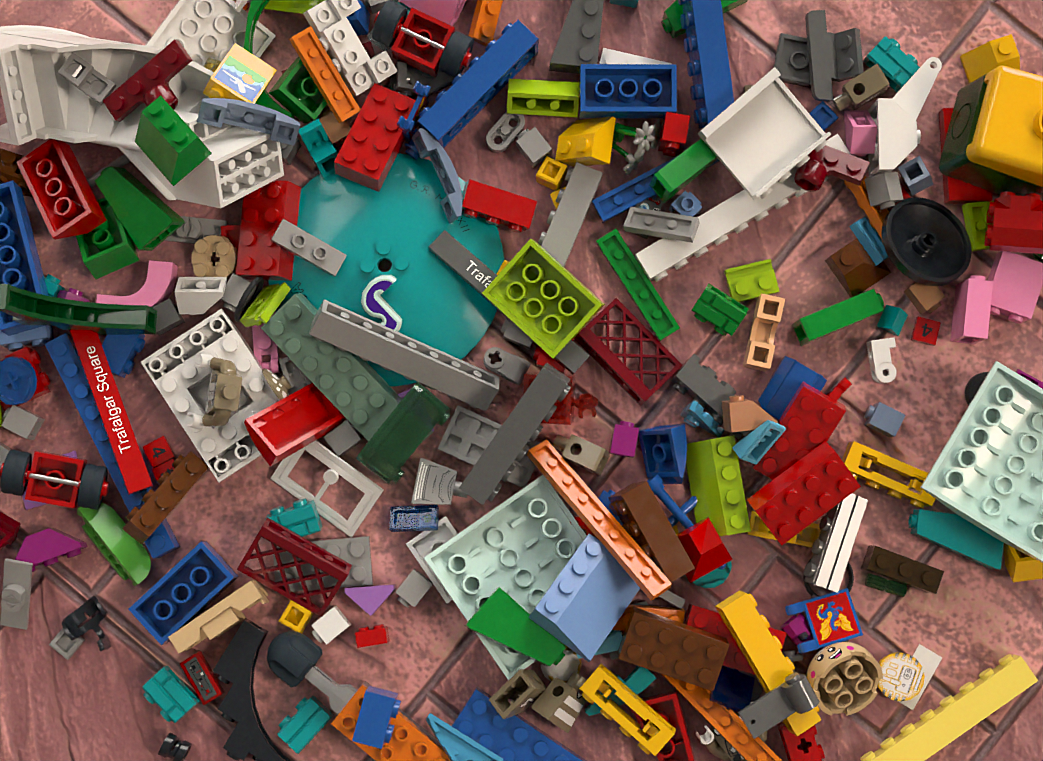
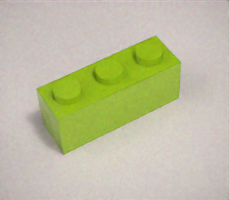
M509 78L508 114L578 117L579 82Z

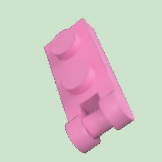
M264 323L259 326H252L255 357L263 369H268L273 373H280L278 346L261 329ZM271 355V362H263L262 356Z

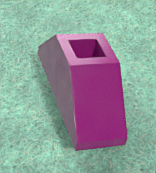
M48 528L25 537L15 560L33 563L32 572L36 571V566L44 564V567L56 564L59 562L58 558L67 555V558H72L82 554L81 549L88 546L86 542L56 528Z

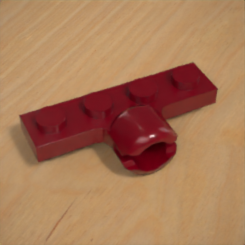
M174 39L104 99L103 103L114 119L119 122L125 119L142 103L149 106L160 95L174 110L178 105V98L169 87V81L193 60L180 41Z
M825 145L818 152L814 149L808 154L810 159L797 169L794 180L797 186L809 192L819 190L828 175H833L860 186L870 162Z

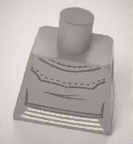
M420 458L411 503L451 505L453 495L467 498L468 494L459 489L463 482L456 481L457 471Z

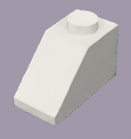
M179 277L175 289L179 314H204L223 297L227 278Z

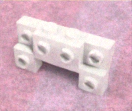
M324 0L303 14L352 96L355 97L372 87L374 83H380L396 73L397 69L386 50L370 59L346 18L361 8L358 1Z

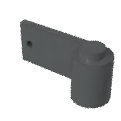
M797 672L790 674L785 678L786 682L738 712L753 739L793 713L802 714L808 712L819 704L820 701L804 674H798Z

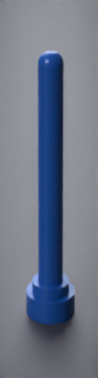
M658 474L647 480L654 495H657L685 530L694 525L663 489L665 486L662 484L663 480ZM726 564L720 566L718 569H725Z

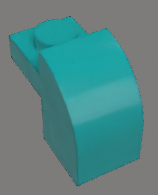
M317 119L300 128L299 134L323 178L335 172L334 161L338 153L329 140L321 122Z

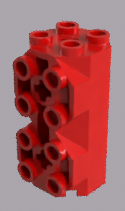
M1002 192L999 198L994 199V202H989L986 223H990V225H987L984 246H989V250L1043 254V201L1040 200L1041 196L1035 193L1018 196L1013 192Z

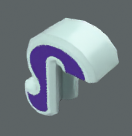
M380 275L366 286L362 292L361 303L364 310L370 316L382 319L379 324L398 332L402 325V318L380 296L397 278L392 275Z

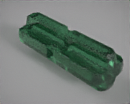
M868 574L865 580V585L881 591L885 590L887 593L904 597L907 592L906 584L893 580L887 581V578L874 574Z

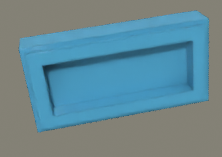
M866 217L849 226L875 265L889 258L882 239Z

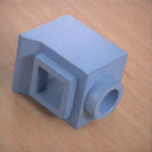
M684 191L671 204L669 211L673 213L676 210L680 215L695 217L701 211L702 203L691 192L687 193Z

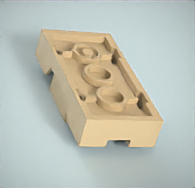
M251 580L168 638L178 653L188 651L207 637L209 640L215 636L219 637L246 619L242 610L245 608L250 609L258 602H261L262 605L268 603L267 596L269 594L262 583Z

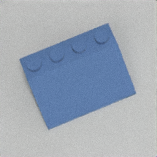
M589 533L528 618L590 662L640 587L605 546Z

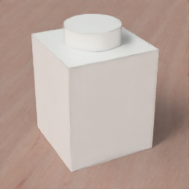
M335 606L311 625L314 629L312 634L320 643L324 641L327 645L352 624L341 610Z

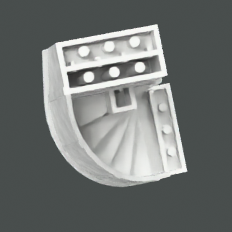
M0 26V89L7 123L0 125V142L19 146L36 138L45 140L51 138L71 143L91 142L117 147L166 199H178L216 208H223L284 176L280 142L270 140L271 134L223 123L222 128L197 122L202 99L209 98L203 94V91L214 72L192 61L169 81V87L178 98V105L174 111L199 137L212 154L173 186L135 143L141 112L147 107L145 103H142L121 122L116 121L104 103L100 105L58 73L59 69L73 52L92 65L96 71L116 84L114 92L163 49L91 38L71 31L45 26Z

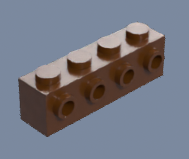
M192 451L185 457L180 454L172 463L174 469L171 473L165 472L156 482L159 484L155 491L150 489L141 499L144 504L139 509L135 506L125 517L129 521L122 529L138 543L142 544L150 537L209 468Z

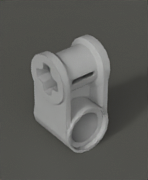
M498 347L488 349L483 359L487 369L517 385H521L531 365L525 359L510 354ZM494 354H498V360L501 362H496L494 365L491 364V359L488 356L493 357Z

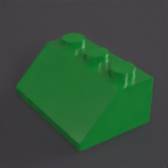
M161 95L141 112L135 143L173 186L212 154Z

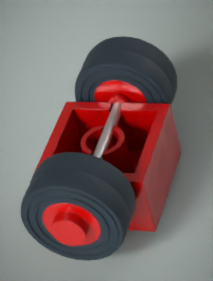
M388 0L375 17L372 39L388 47L392 46L393 58L407 63L435 78L439 70L455 78L469 65L474 45L473 38L455 31V27L417 9L411 8L407 16L408 9L405 6L392 0Z
M10 450L0 468V488L3 493L22 496L26 490L25 500L69 508L80 506L98 510L103 496L106 497L108 493V469L104 466L87 464V459L44 451H34L32 461L31 453Z

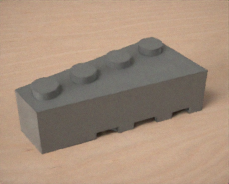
M573 0L552 55L549 71L580 74L581 64H597L604 0Z
M693 354L671 380L675 383L673 387L682 395L687 393L693 398L692 401L695 400L703 408L707 409L712 414L711 416L719 425H722L721 401H729V396H734L737 392L724 381L719 382L717 380L718 376L713 369L698 364L700 358ZM754 430L729 433L740 441Z

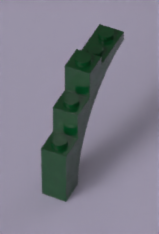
M0 284V311L13 316L14 321L23 325H53L62 330H92L101 335L156 334L157 310L147 305H117L75 301L33 293L9 284Z

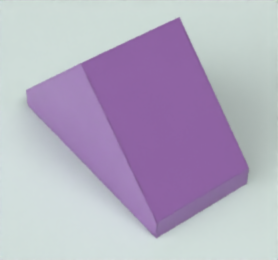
M395 584L345 588V594L372 616L393 593Z

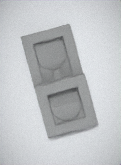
M73 52L58 71L62 77L100 105H103V100L116 88L114 82L96 71L92 65Z

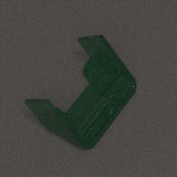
M417 382L364 446L356 459L389 485L396 484L405 473L402 469L406 461L434 427L438 424L440 426L445 424L451 416L449 414L451 409L422 384Z

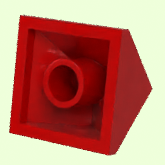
M709 517L677 534L695 567L685 574L690 583L733 560Z

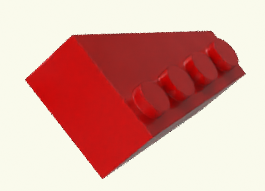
M677 690L642 698L676 729L675 734L656 755L658 760L696 761ZM631 709L642 730L650 720L647 719L645 721Z

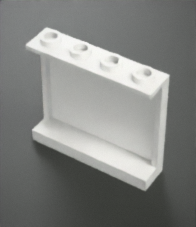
M775 67L698 133L753 200L759 196L763 199L773 191L771 186L776 181H779L780 184L791 175L789 170L795 165L799 168L810 159L808 154L814 149L816 152L821 150L828 144L826 139L831 135L830 132L825 133L780 80L779 76L781 74Z

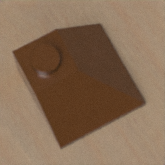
M858 239L848 243L825 260L851 298L859 295L891 273L884 261L875 265Z

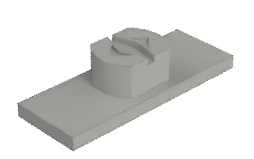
M180 216L185 223L164 241L195 244L196 241L206 236H221V226H227L228 221Z
M5 559L0 625L27 630L33 563Z

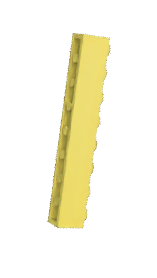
M1008 654L999 660L1000 664L994 669L988 668L979 674L980 678L974 683L968 682L961 686L960 692L954 697L950 695L940 701L939 704L941 706L934 711L930 709L920 716L921 720L914 725L910 723L900 730L901 734L894 739L890 737L880 744V749L874 753L870 751L864 754L860 760L925 761L1035 684L1038 680L1021 656Z

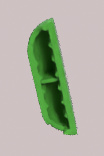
M101 503L98 510L79 507L77 515L83 517L85 522L82 526L83 530L124 581L129 578L133 586L142 582L150 571V556L142 544L138 543L122 529L125 523L116 511L104 503Z

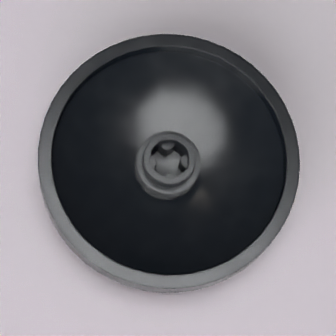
M908 198L896 204L883 221L882 241L886 253L893 264L913 281L927 286H944L954 282L967 270L972 255L968 233L955 214L940 203L926 198Z

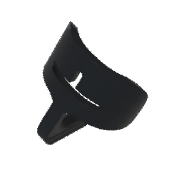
M96 596L89 598L82 606L63 619L62 627L72 641L93 629L100 638L97 641L100 651L108 650L112 646L108 636L99 626L100 622L108 615V612ZM99 611V613L90 621H88L82 627H78L81 623L88 619L84 614L85 612L88 614L89 617H91L95 612Z

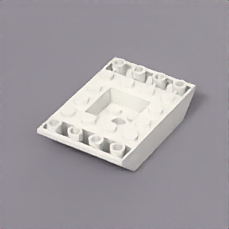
M223 309L212 314L141 361V364L219 483L261 456L246 429L244 421L280 400L267 383L262 373L263 368L253 351ZM197 353L210 354L212 357L232 361L236 366L237 373L242 376L238 411L229 418L226 425L203 426L201 429L186 426V424H191L193 421V417L187 416L188 413L193 412L204 416L206 412L211 368H196L194 364L201 363V357L196 356Z

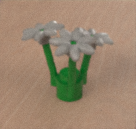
M659 118L654 123V126H648V123L645 121L642 129L615 123L612 148L624 156L625 161L628 162L623 169L626 171V175L630 174L633 169H637L638 163L644 159L645 150L648 151L649 148L655 149L657 147L658 140L660 139L658 133L662 129ZM628 135L635 137L633 143L639 145L633 155L632 153L628 154L616 142L620 143L624 136Z

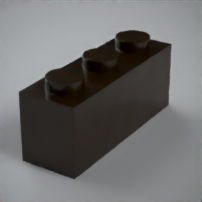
M875 545L868 546L861 566L865 570L931 594H937L944 571Z

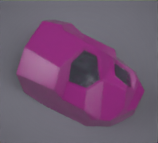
M801 612L791 616L780 627L782 631L787 632L786 636L796 647L800 643L813 640L807 619Z

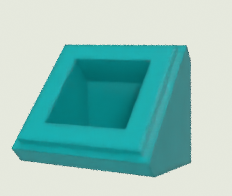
M886 305L876 327L899 336L908 314L899 307Z

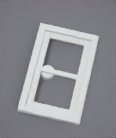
M318 441L310 443L283 459L270 478L297 499L306 498L307 502L314 500L318 514L351 538L384 491V489ZM305 450L331 468L324 473L323 479L325 483L316 497L288 477ZM339 475L365 493L348 520L320 500L328 486L338 481Z

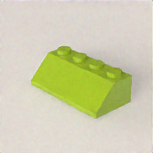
M734 435L687 444L686 469L691 497H697V504L693 508L695 521L698 523L709 517L719 536L751 531L738 455L733 450L736 444Z

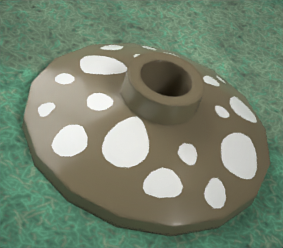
M265 368L262 369L267 383L279 400L290 395L288 390L292 386L285 376L279 378L272 371Z

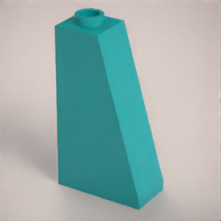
M920 509L913 510V514H910L908 527L911 528V534L987 568L1001 569L1004 542L957 514Z

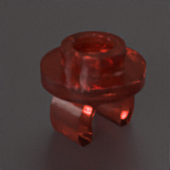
M588 393L579 395V398L574 400V405L578 408L579 418H583V411L586 409L591 410L592 417H596L595 407L598 405V399Z

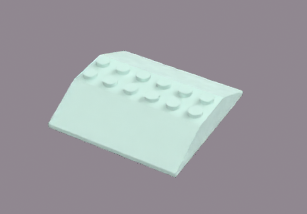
M995 361L921 485V488L957 515L998 540L1042 563L1043 389L998 361Z
M542 475L428 554L424 559L467 621L498 587L531 614L587 535L580 528L552 485ZM476 633L508 680L520 669H525L535 662L531 658Z

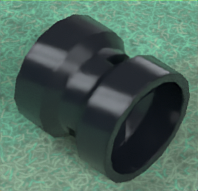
M170 732L161 745L158 755L164 758L169 757L173 761H184L191 749L192 743L186 740L181 741L177 735Z

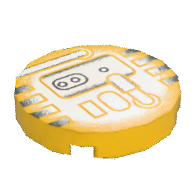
M894 652L880 659L879 664L882 669L883 679H880L878 688L883 695L891 700L902 702L911 700L919 694L924 685L925 675L921 664L916 658L907 653Z

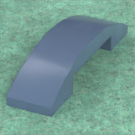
M226 98L202 99L197 118L199 123L222 128V124L226 123L271 134L270 140L293 146L295 145L300 128L298 121L276 110L246 101Z
M421 128L412 136V139L421 159L430 156L447 195L440 203L451 224L462 213V192L458 175L451 159L441 144L429 132Z

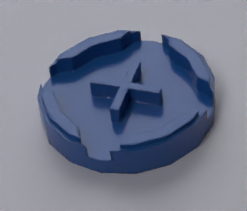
M5 358L3 361H0V400L9 405H20L28 402L33 397L37 388V377L34 368L24 358Z

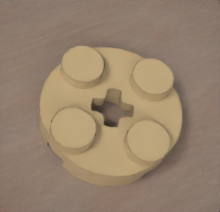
M210 235L196 241L192 252V265L194 274L197 277H226L228 280L233 273L235 274L238 250L236 247H233L228 238L220 235ZM216 253V257H220V262H216L215 265L211 261V256Z

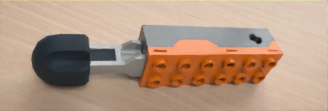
M288 631L279 634L268 647L267 661L269 668L289 687H296L306 678L329 697L331 709L338 714L331 725L352 741L365 691L371 685L365 681L357 690L351 684H338L316 666V663L322 656V648L299 632ZM399 709L396 719H391L390 724L395 725L389 744H384L382 749L353 742L375 761H450L439 741L401 709Z

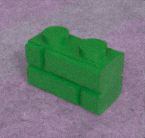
M708 283L692 308V311L695 312L694 316L704 323L709 321L715 325L714 329L725 336L727 333L731 336L734 334L749 308Z

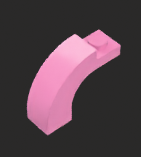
M149 260L146 282L138 292L129 296L97 294L96 303L147 305L152 308L167 300L171 295L176 283L178 266L173 262Z

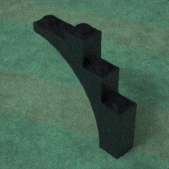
M249 619L242 622L213 669L218 674L216 677L226 684L233 683L218 710L223 712L221 716L233 723L235 720L238 722L223 748L227 750L226 754L236 761L240 759L244 761L250 753L254 755L252 759L255 761H292L273 743L261 722L256 707L254 693L255 665L259 650L268 631Z

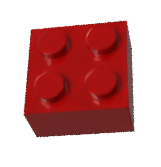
M384 624L375 625L373 629H369V626L361 627L355 632L357 648L385 644L390 641L388 626L384 627Z

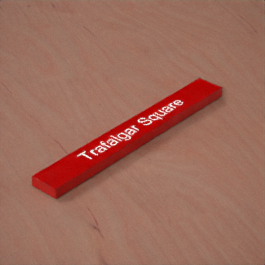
M69 330L128 495L151 488L153 485L98 333L92 330Z

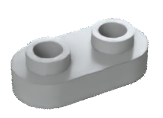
M505 112L486 136L488 148L497 153L505 151L525 127L524 115L508 114ZM515 120L518 124L515 127H511L509 122ZM501 138L503 141L497 145L494 143V139Z

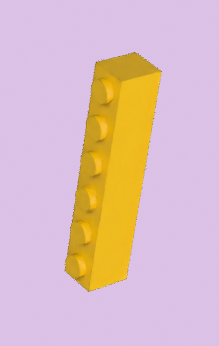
M739 590L715 607L767 694L786 682L785 678L794 673L795 667L791 660L782 654L780 649L783 647L775 635L772 636L769 632L770 624L762 614L759 615L755 607L758 605L754 597L750 593L747 594ZM817 705L812 710L802 714L795 712L784 719L783 722L790 733L799 736L821 721L817 713L820 709Z

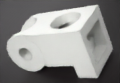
M895 337L866 342L873 380L879 384L893 381L896 377V368L891 361L890 349L896 347Z

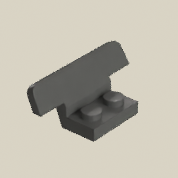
M812 10L805 16L812 97L817 101L829 102L833 101L831 81L841 82L855 78L864 72L860 29L852 28L835 34L827 32L825 10Z

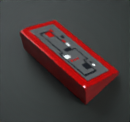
M201 651L179 663L203 705L225 693Z

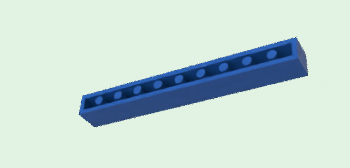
M65 333L45 343V346L128 511L130 512L135 506L139 509L144 504L141 499L151 488L128 495L70 334ZM166 518L150 537L144 541L153 559L161 558L180 548Z

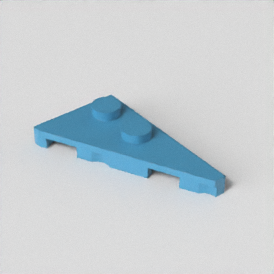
M694 400L683 409L680 416L684 417V423L693 428L699 426L712 435L721 438L725 430L718 426L719 424L709 413L703 412L704 408Z
M429 713L426 718L428 725L450 761L504 760L433 714Z

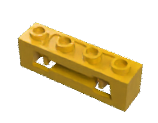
M855 441L848 443L842 461L856 480L859 477L866 480L865 485L879 490L882 487L889 490L887 494L894 498L901 499L903 496L910 499L909 504L923 509L924 506H933L936 498L921 488L923 483L919 482V480L924 482L929 473ZM864 455V456H866V457H868V458H871V459H873V460L866 459V458H863V457H861V456ZM874 463L906 478L915 477L917 479L910 480L909 485L906 486L874 471L867 472L858 467L861 466L863 469H869L871 464ZM908 488L914 489V490H916V491H918V492L915 493V492H913V491H911V490H908Z
M602 663L579 688L583 691L581 695L589 703L593 704L595 702L602 708L600 712L608 720L612 721L614 719L620 724L619 729L627 737L633 736L639 741L638 746L648 755L652 753L656 756L676 732V729ZM614 689L616 690L615 694L645 721L647 719L650 720L642 730L639 728L640 724L611 698L609 700L606 699Z

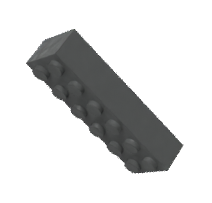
M546 363L459 489L482 505H484L487 499L492 502L502 487L499 484L500 480L506 482L516 467L512 464L514 460L520 462L530 447L526 444L528 440L534 442L543 428L540 425L542 420L548 422L557 408L554 405L556 400L562 402L571 387L568 383L571 379Z

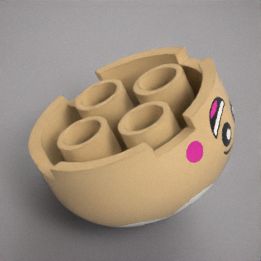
M838 642L823 648L815 655L809 664L806 678L820 701L818 707L823 712L831 716L833 713H845L848 716L862 710L872 702L878 694L876 689L880 679H883V673L880 664L867 649L856 643Z

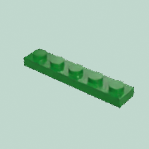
M614 229L598 239L596 244L657 339L661 341L679 330L678 323L618 230Z

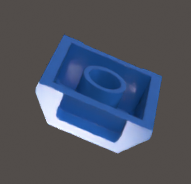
M785 356L780 361L758 401L763 410L779 420L802 382L821 391L827 380L821 374L816 373L795 359Z
M685 423L659 425L639 430L647 478L650 479L655 474H658L663 480L662 484H682L687 461Z

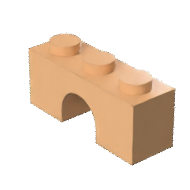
M761 294L757 298L743 367L764 372L771 368L775 345H773L777 326L781 321L785 302L784 298Z

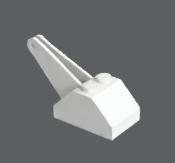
M931 57L927 59L892 99L878 98L868 110L877 125L875 153L868 154V162H870L869 177L883 172H892L920 143L921 132L917 130L916 119L941 70L942 63L938 58Z

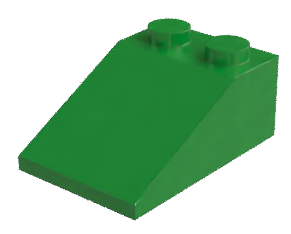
M299 56L269 91L270 95L304 124L314 121L327 104Z
M105 197L97 200L107 221L87 234L76 236L83 262L95 279L140 261L132 238Z

